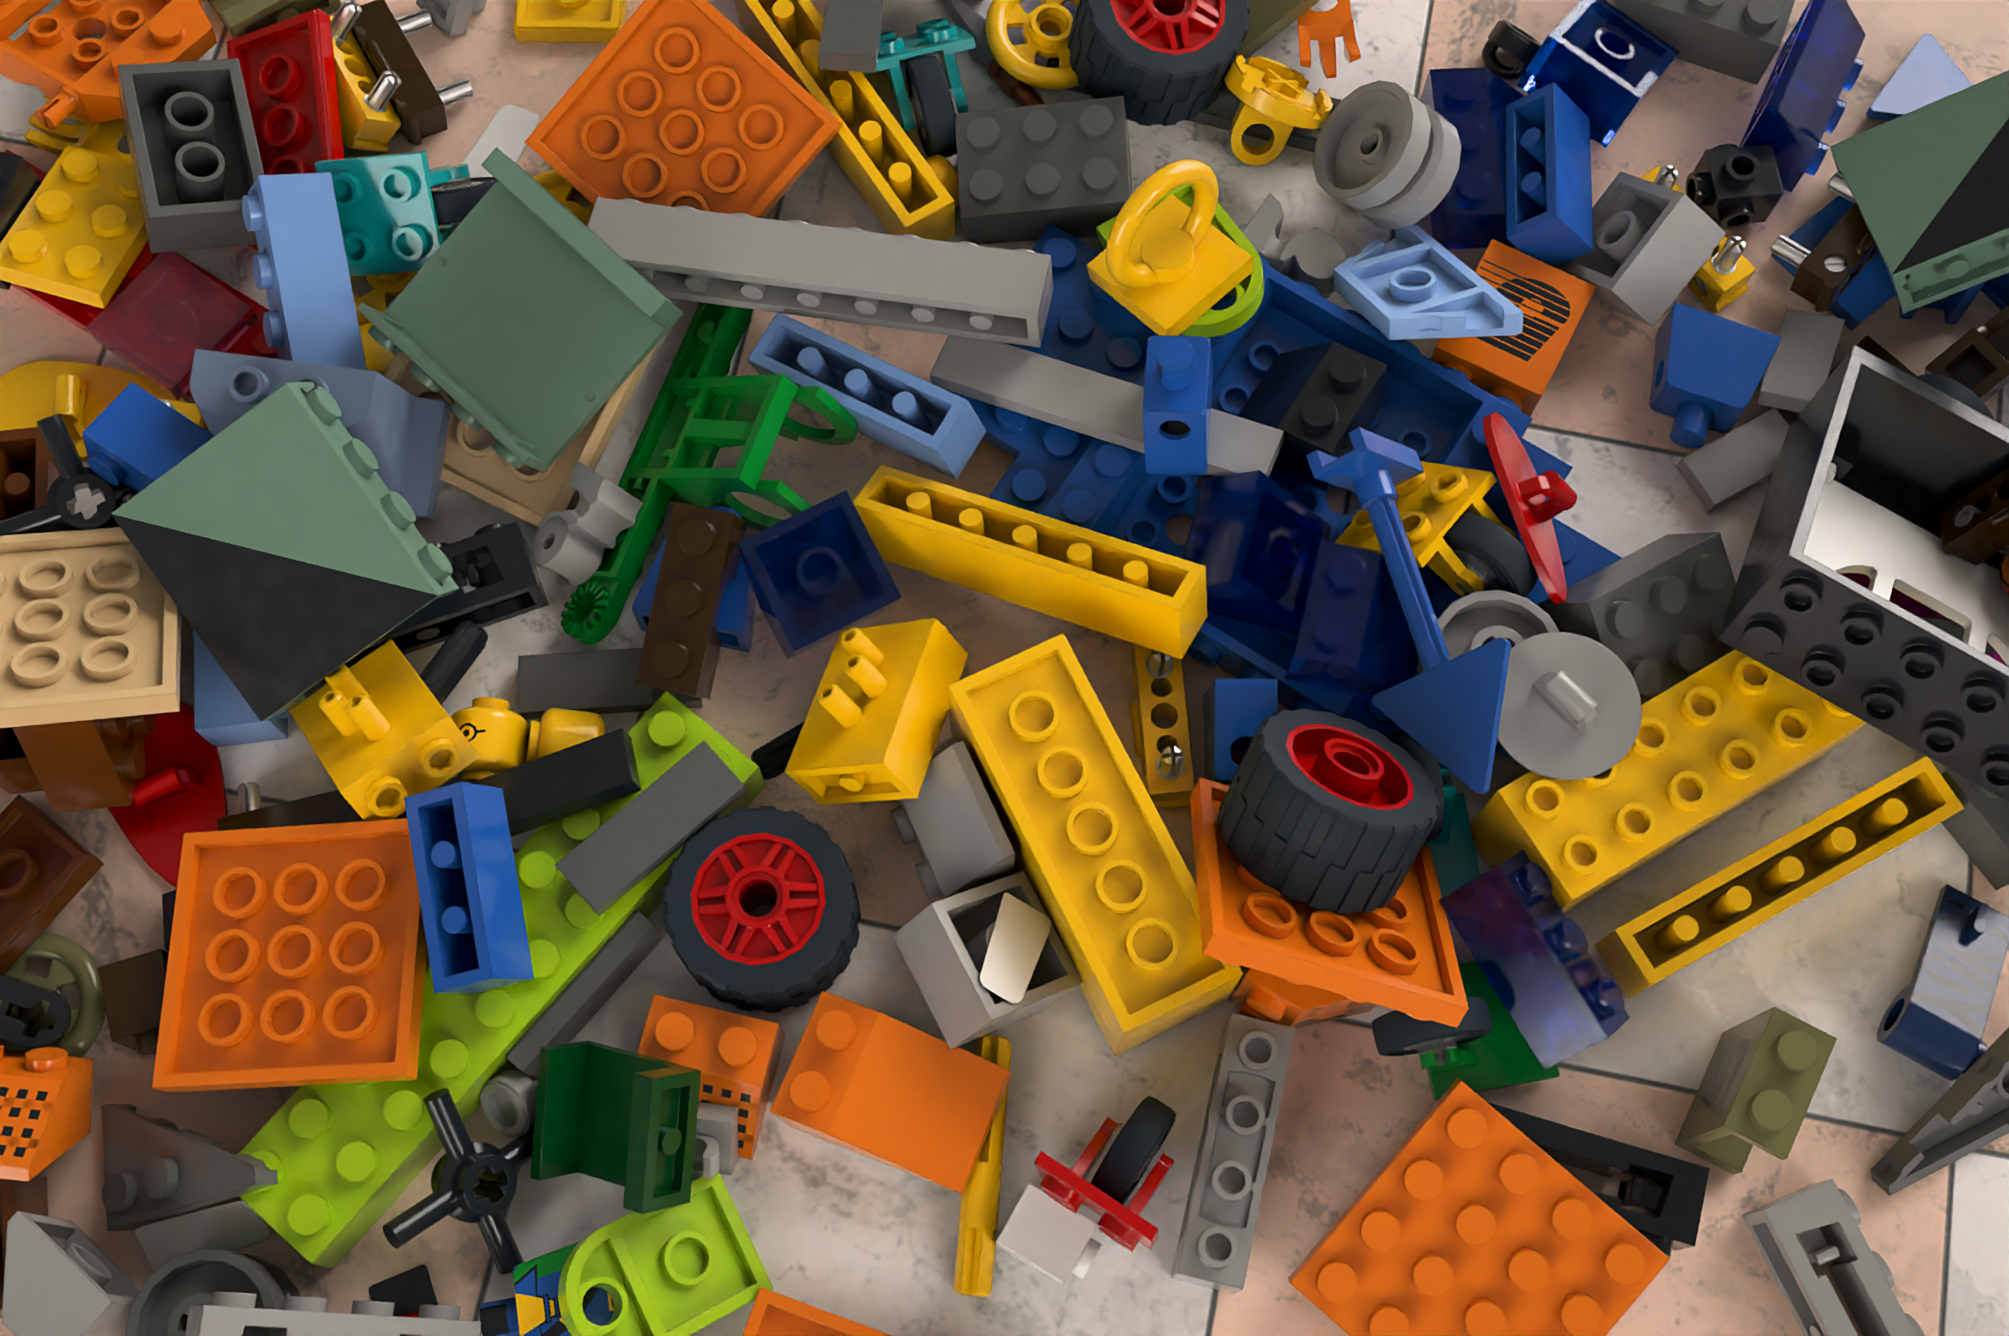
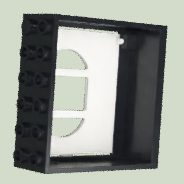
M1854 345L1788 428L1718 636V640L2008 802L2009 594L2001 587L1998 568L2004 555L1998 552L1976 566L1955 552L1945 553L1937 516L1939 512L2009 467V428ZM1858 573L1867 575L1870 578L1868 589L1841 574ZM1892 588L1960 624L1964 628L1963 641L1890 602ZM1987 642L1996 650L2006 665L1985 654Z

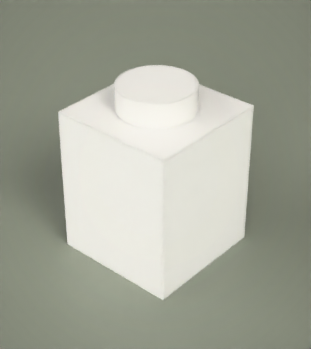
M1031 1183L1026 1187L996 1241L998 1248L1062 1286L1065 1285L1071 1273L1083 1280L1102 1244L1091 1238L1097 1227V1222L1078 1211L1076 1214L1071 1212Z

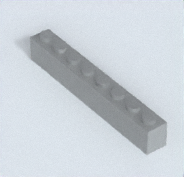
M597 197L587 226L666 298L1040 348L1053 293L1051 255L1036 253L1028 249L1008 250L979 246L967 241L953 243L922 239L912 234L898 236L867 232L856 227L836 228L812 225L800 220L781 221L757 218L745 213L726 214L702 211L684 205L671 207L647 204L629 198L616 200Z

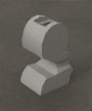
M1269 193L1242 233L1258 254L1272 265L1273 269L1296 282L1302 281L1312 285L1320 292L1323 298L1329 297L1335 291L1334 268L1345 261V252L1341 244L1334 236L1317 227L1303 232L1284 242L1279 240L1284 212L1281 203Z
M579 461L576 462L571 473L569 487L580 494L581 502L575 510L556 511L546 514L537 527L538 531L535 534L530 549L531 560L534 564L541 568L553 570L559 574L562 581L572 586L581 585L591 578L601 563L603 550L605 548H614L616 537L619 533L634 526L636 515L644 504Z

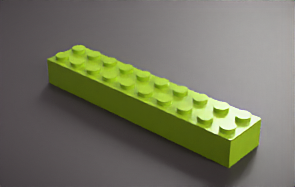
M668 691L654 703L628 732L632 738L641 791L541 826L514 855L534 979L479 993H434L427 949L417 1080L300 1086L238 1153L258 1158L264 1161L269 1169L277 1170L278 1184L243 1194L239 1197L310 1264L334 1269L443 1148L423 1099L434 1091L448 1088L464 1124L481 1105L480 1094L485 1083L503 1070L515 1067L507 1059V1053L634 912L640 911L645 917L649 918L662 903L663 886H666L669 876L668 869L673 858H677L683 846L600 916L590 907L555 864L703 740L745 785L747 790L746 793L718 815V818L730 814L731 810L747 808L766 787L757 764Z

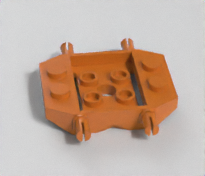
M0 0V74L16 83L37 86L51 99L35 111L38 121L45 128L49 127L51 131L56 130L57 126L70 115H74L90 125L123 118L120 105L117 65L197 61L217 44L213 26L202 8V3L205 0H64L48 14L38 16L35 15L53 0ZM30 20L28 30L15 41L8 39L12 33ZM93 34L103 35V37L100 38V39H96V38H85V39H83L84 37L89 36V35H93Z

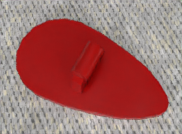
M1494 412L1483 418V431L1487 447L1526 550L1547 594L1553 603L1558 605L1567 600V587L1560 550L1551 518L1571 509L1577 501V494L1555 471L1549 470L1537 476L1533 464L1515 431L1503 416Z
M181 701L179 712L155 714L154 731L151 734H146L143 748L146 758L145 775L142 779H137L132 805L108 808L132 846L148 866L176 888L184 833L218 831L217 819L228 816L223 767L218 748L194 730V709Z

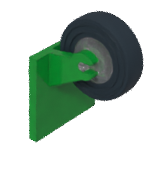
M1528 952L1458 964L1469 1009L1457 1028L1431 1020H1417L1406 1013L1396 1010L1372 1021L1373 1035L1380 1055H1419L1422 1070H1427L1434 1100L1440 1099L1457 1078L1476 1093L1558 1078L1560 1076Z

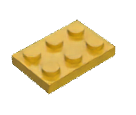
M67 145L0 243V280L105 309L148 241L132 162Z

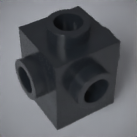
M1722 144L1705 150L1694 171L1687 177L1686 195L1724 229H1738L1750 223L1765 222L1784 193L1772 144L1738 147L1735 144Z

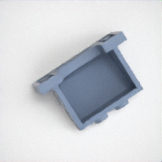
M195 349L190 377V391L207 425L206 431L214 436L285 383L313 382L315 386L324 388L335 399L341 410L339 420L351 437L359 439L372 451L379 464V469L376 472L388 489L399 493L409 503L416 518L434 520L451 404L445 400L415 397L377 371Z

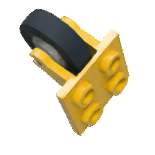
M1420 461L1424 472L1395 487L1398 495L1395 504L1417 566L1423 568L1427 564L1460 596H1463L1465 593L1469 595L1475 591L1504 590L1527 597L1538 580V574L1527 550L1520 543L1518 536L1509 527L1502 524L1483 500L1485 494L1497 481L1493 473ZM1360 509L1353 516L1351 524L1335 541V544L1340 551L1385 560L1369 513Z

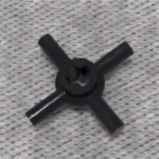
M61 414L36 422L60 476L49 489L47 505L0 521V536L43 533L54 528H58L61 531L118 527L119 525L111 513L119 508L121 504H124L122 499L126 495L138 493L122 482L117 486L112 485L100 478L90 467H84ZM89 488L92 496L98 493L102 494L105 501L97 505L99 516L94 519L85 520L82 512L75 515L71 514L68 506L77 502L76 491Z
M443 1088L427 1095L423 1102L446 1154L438 1160L431 1176L433 1193L383 1225V1233L394 1248H399L447 1215L458 1221L477 1223L499 1274L513 1272V1267L524 1261L502 1211L510 1204L516 1192L517 1175L515 1170L532 1159L534 1127L501 1149L486 1142L471 1141L449 1089Z

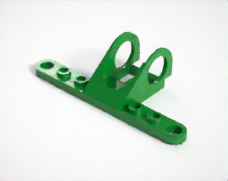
M699 302L618 483V487L644 504L636 515L634 526L619 533L616 537L614 548H605L603 550L602 560L598 569L589 580L578 585L576 592L570 595V598H572L571 603L566 602L564 605L568 610L561 613L563 631L582 644L593 645L600 642L616 625L632 586L642 572L643 561L653 538L664 522L665 511L670 501L708 508L711 505L729 507L742 515V519L748 522V528L783 539L801 541L809 540L816 536L821 524L818 512L782 481L759 480L778 435L794 441H798L799 437L823 444L844 445L855 441L859 426L855 418L820 386L798 387L784 374L727 376L730 370V362L739 341L750 325L753 309ZM791 403L801 404L821 414L833 425L834 429H817L788 418L786 415ZM744 445L735 468H712L720 448ZM731 492H742L766 499L786 510L795 520H782L755 511L740 502ZM591 612H593V613H595L596 615H595V617H593V616H591V615H589V614H590Z

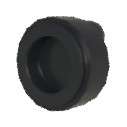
M1499 20L1488 36V41L1482 50V58L1485 67L1494 76L1505 81L1518 80L1526 74L1530 67H1533L1544 49L1539 41L1506 20ZM1498 48H1501L1518 60L1514 67H1507L1499 62L1496 57Z

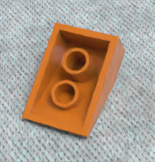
M822 991L770 1112L795 1129L963 1195L1012 1073L1008 1069L959 1047L950 1050L947 1042L886 1014Z

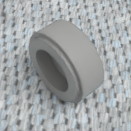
M506 1069L485 1083L480 1094L481 1107L485 1117L497 1131L509 1137H519L534 1127L537 1086L528 1076L518 1070Z

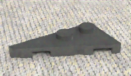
M2009 1027L1871 1169L1873 1182L1889 1196L2009 1133Z
M106 1104L101 1106L105 1169L102 1199L107 1209L108 1231L136 1229L278 1184L277 1170L269 1169L264 1161L248 1154H231L221 1149L222 1143L192 1130H179L175 1123L164 1118H147L136 1113L137 1107L131 1104Z

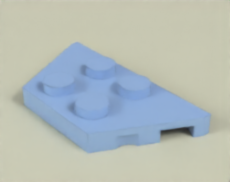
M1417 224L1395 229V238L1385 245L1384 241L1373 240L1363 248L1359 255L1348 258L1334 268V290L1389 340L1510 336L1522 333L1524 312Z

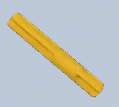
M985 1035L977 1038L974 1055L1010 1070L1012 1045L1005 1037ZM1009 1082L963 1195L961 1194L954 1289L955 1292L965 1296H988L992 1289Z

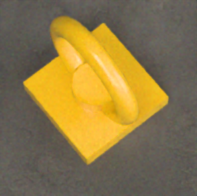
M1185 159L1172 162L1160 168L1142 182L1131 194L1114 221L1106 249L1087 264L1089 278L1157 335L1179 336L1252 273L1254 265L1253 256L1211 224L1219 194L1214 172L1201 161ZM1186 184L1193 185L1195 193L1192 209L1172 193L1153 208L1161 198L1173 189Z

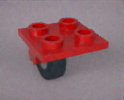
M1147 1096L1139 1104L1125 1125L1121 1122L1118 1124L1107 1117L1071 1170L1041 1151L1034 1164L1040 1176L1044 1178L1040 1183V1186L1044 1189L1043 1192L1075 1214L1083 1204L1100 1215L1101 1218L1097 1223L1100 1226L1099 1230L1129 1251L1133 1252L1138 1242L1151 1250L1158 1239L1159 1229L1140 1216L1174 1164V1160L1164 1154L1165 1151L1161 1149V1146L1169 1134L1177 1114L1158 1099ZM1101 1156L1104 1159L1091 1183H1089L1085 1178ZM1139 1182L1142 1183V1186L1128 1207H1125L1124 1203Z

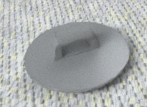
M1567 632L1538 634L1519 642L1511 648L1497 741L1511 758L1524 768L1544 777L1558 780H1580L1591 776L1594 777L1609 770L1628 753L1640 729L1642 716L1641 698L1631 672L1616 654L1591 638Z

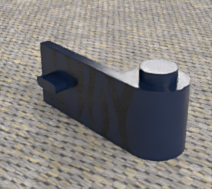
M1946 884L1940 890L1912 981L1894 998L1886 1010L1878 1028L1877 1041L1947 1080L1952 1081L1961 1074H1964L1988 1048L1987 1043L1982 1041V1037L2009 946V917Z

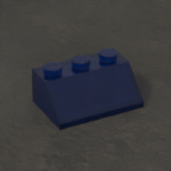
M1809 0L1784 42L1739 144V147L1772 144L1782 187L1789 192L1793 191L1804 173L1814 176L1829 147L1828 144L1821 142L1822 136L1825 131L1828 133L1834 131L1847 105L1846 101L1839 99L1842 89L1846 91L1851 90L1865 63V60L1858 58L1857 54L1866 34L1846 0Z
M1485 67L1430 69L1419 100L1422 104L1428 105L1456 127L1461 143L1459 170L1446 196L1430 213L1433 238L1447 250L1488 248L1492 239L1509 247H1516L1507 239L1505 106L1524 97V95Z
M1524 850L1488 867L1439 899L1440 904L1544 1070L1608 1039L1630 1018L1624 1009V999L1618 986L1612 979L1601 973L1588 952V942L1583 931L1577 923L1565 916L1552 895V885L1547 874L1538 864L1530 861Z

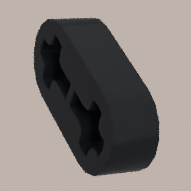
M0 972V1000H3L0 1007V1039L24 1047L38 1048L54 1044L64 1037L70 1028L72 1020L71 1007L65 997L54 990ZM42 1000L50 1003L48 1014L57 1018L54 1028L40 1029L37 1035L33 1036L28 1033L30 1022L10 1013L14 1004L24 1008H36Z

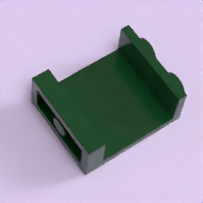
M593 1041L541 1048L530 1178L540 1181L579 1172L625 1187L623 1208L640 1214L690 1203L701 1070Z

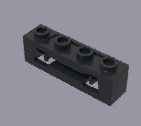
M517 521L507 525L503 523L486 525L478 529L473 536L451 544L434 543L451 563L453 573L450 576L459 589L452 594L433 600L372 645L382 642L381 644L366 648L345 663V665L350 668L390 639L393 640L403 655L446 641L457 625L464 620L472 621L477 627L484 628L549 605L536 564L531 560L529 544ZM468 578L470 585L476 587V589L465 593L462 587L468 585L466 581ZM325 678L321 680L319 683L322 684L326 682Z
M1487 1102L1556 1162L1606 1177H1613L1617 1173L1633 1175L1631 1180L1620 1182L1617 1198L1591 1191L1669 1258L1672 1250L1676 1251L1695 1246L1710 1168ZM1644 1179L1654 1181L1655 1183L1654 1185L1645 1183ZM1621 1205L1625 1207L1635 1206L1638 1208L1645 1209L1644 1214H1642L1639 1212L1622 1208Z

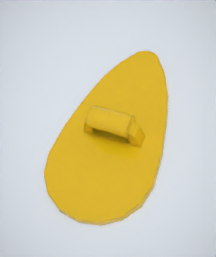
M41 360L19 365L0 376V431L38 427L36 422L61 414L81 461L88 460L82 432L131 382L157 399L186 401L167 385L142 374L80 362Z

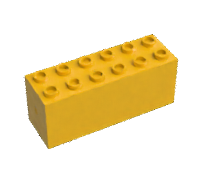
M1064 633L949 685L951 732L956 742L964 741L1012 845L1015 859L1021 871H1024L1081 977L1083 983L1079 987L1114 1056L1116 1057L1225 1003L1242 977L1243 972L1239 966H1230L1216 958L1203 955L1197 885Z
M1735 649L1642 704L1641 724L1636 740L1628 753L1609 770L1594 777L1591 776L1580 780L1552 779L1529 771L1499 789L1470 823L1473 842L1533 931L1536 932L1825 756L1865 726L1867 722Z

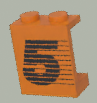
M1492 239L1475 273L1524 312L1522 333L1510 336L1440 338L1430 359L1443 367H1451L1461 371L1469 378L1472 384L1493 396H1501L1513 401L1521 409L1522 413L1531 417L1596 286Z

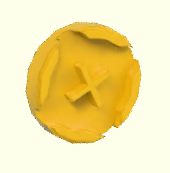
M1239 55L1224 78L1228 89L1241 100L1229 130L1231 148L1236 157L1245 164L1254 166L1264 165L1276 159L1282 152L1294 126L1312 130L1322 128L1332 109L1333 103L1325 90L1319 88L1317 94L1314 95L1306 89L1309 80L1304 78L1305 75L1261 56H1250L1247 64H1245L1246 59ZM1253 124H1264L1271 128L1273 134L1272 138L1265 145L1252 147L1242 140L1243 132Z

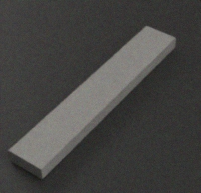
M948 336L929 374L931 383L945 390L1145 454L1143 431L1144 387L1002 342ZM1211 408L1207 474L1263 492L1284 442V431ZM1168 421L1169 435H1183L1189 431V426L1181 421Z

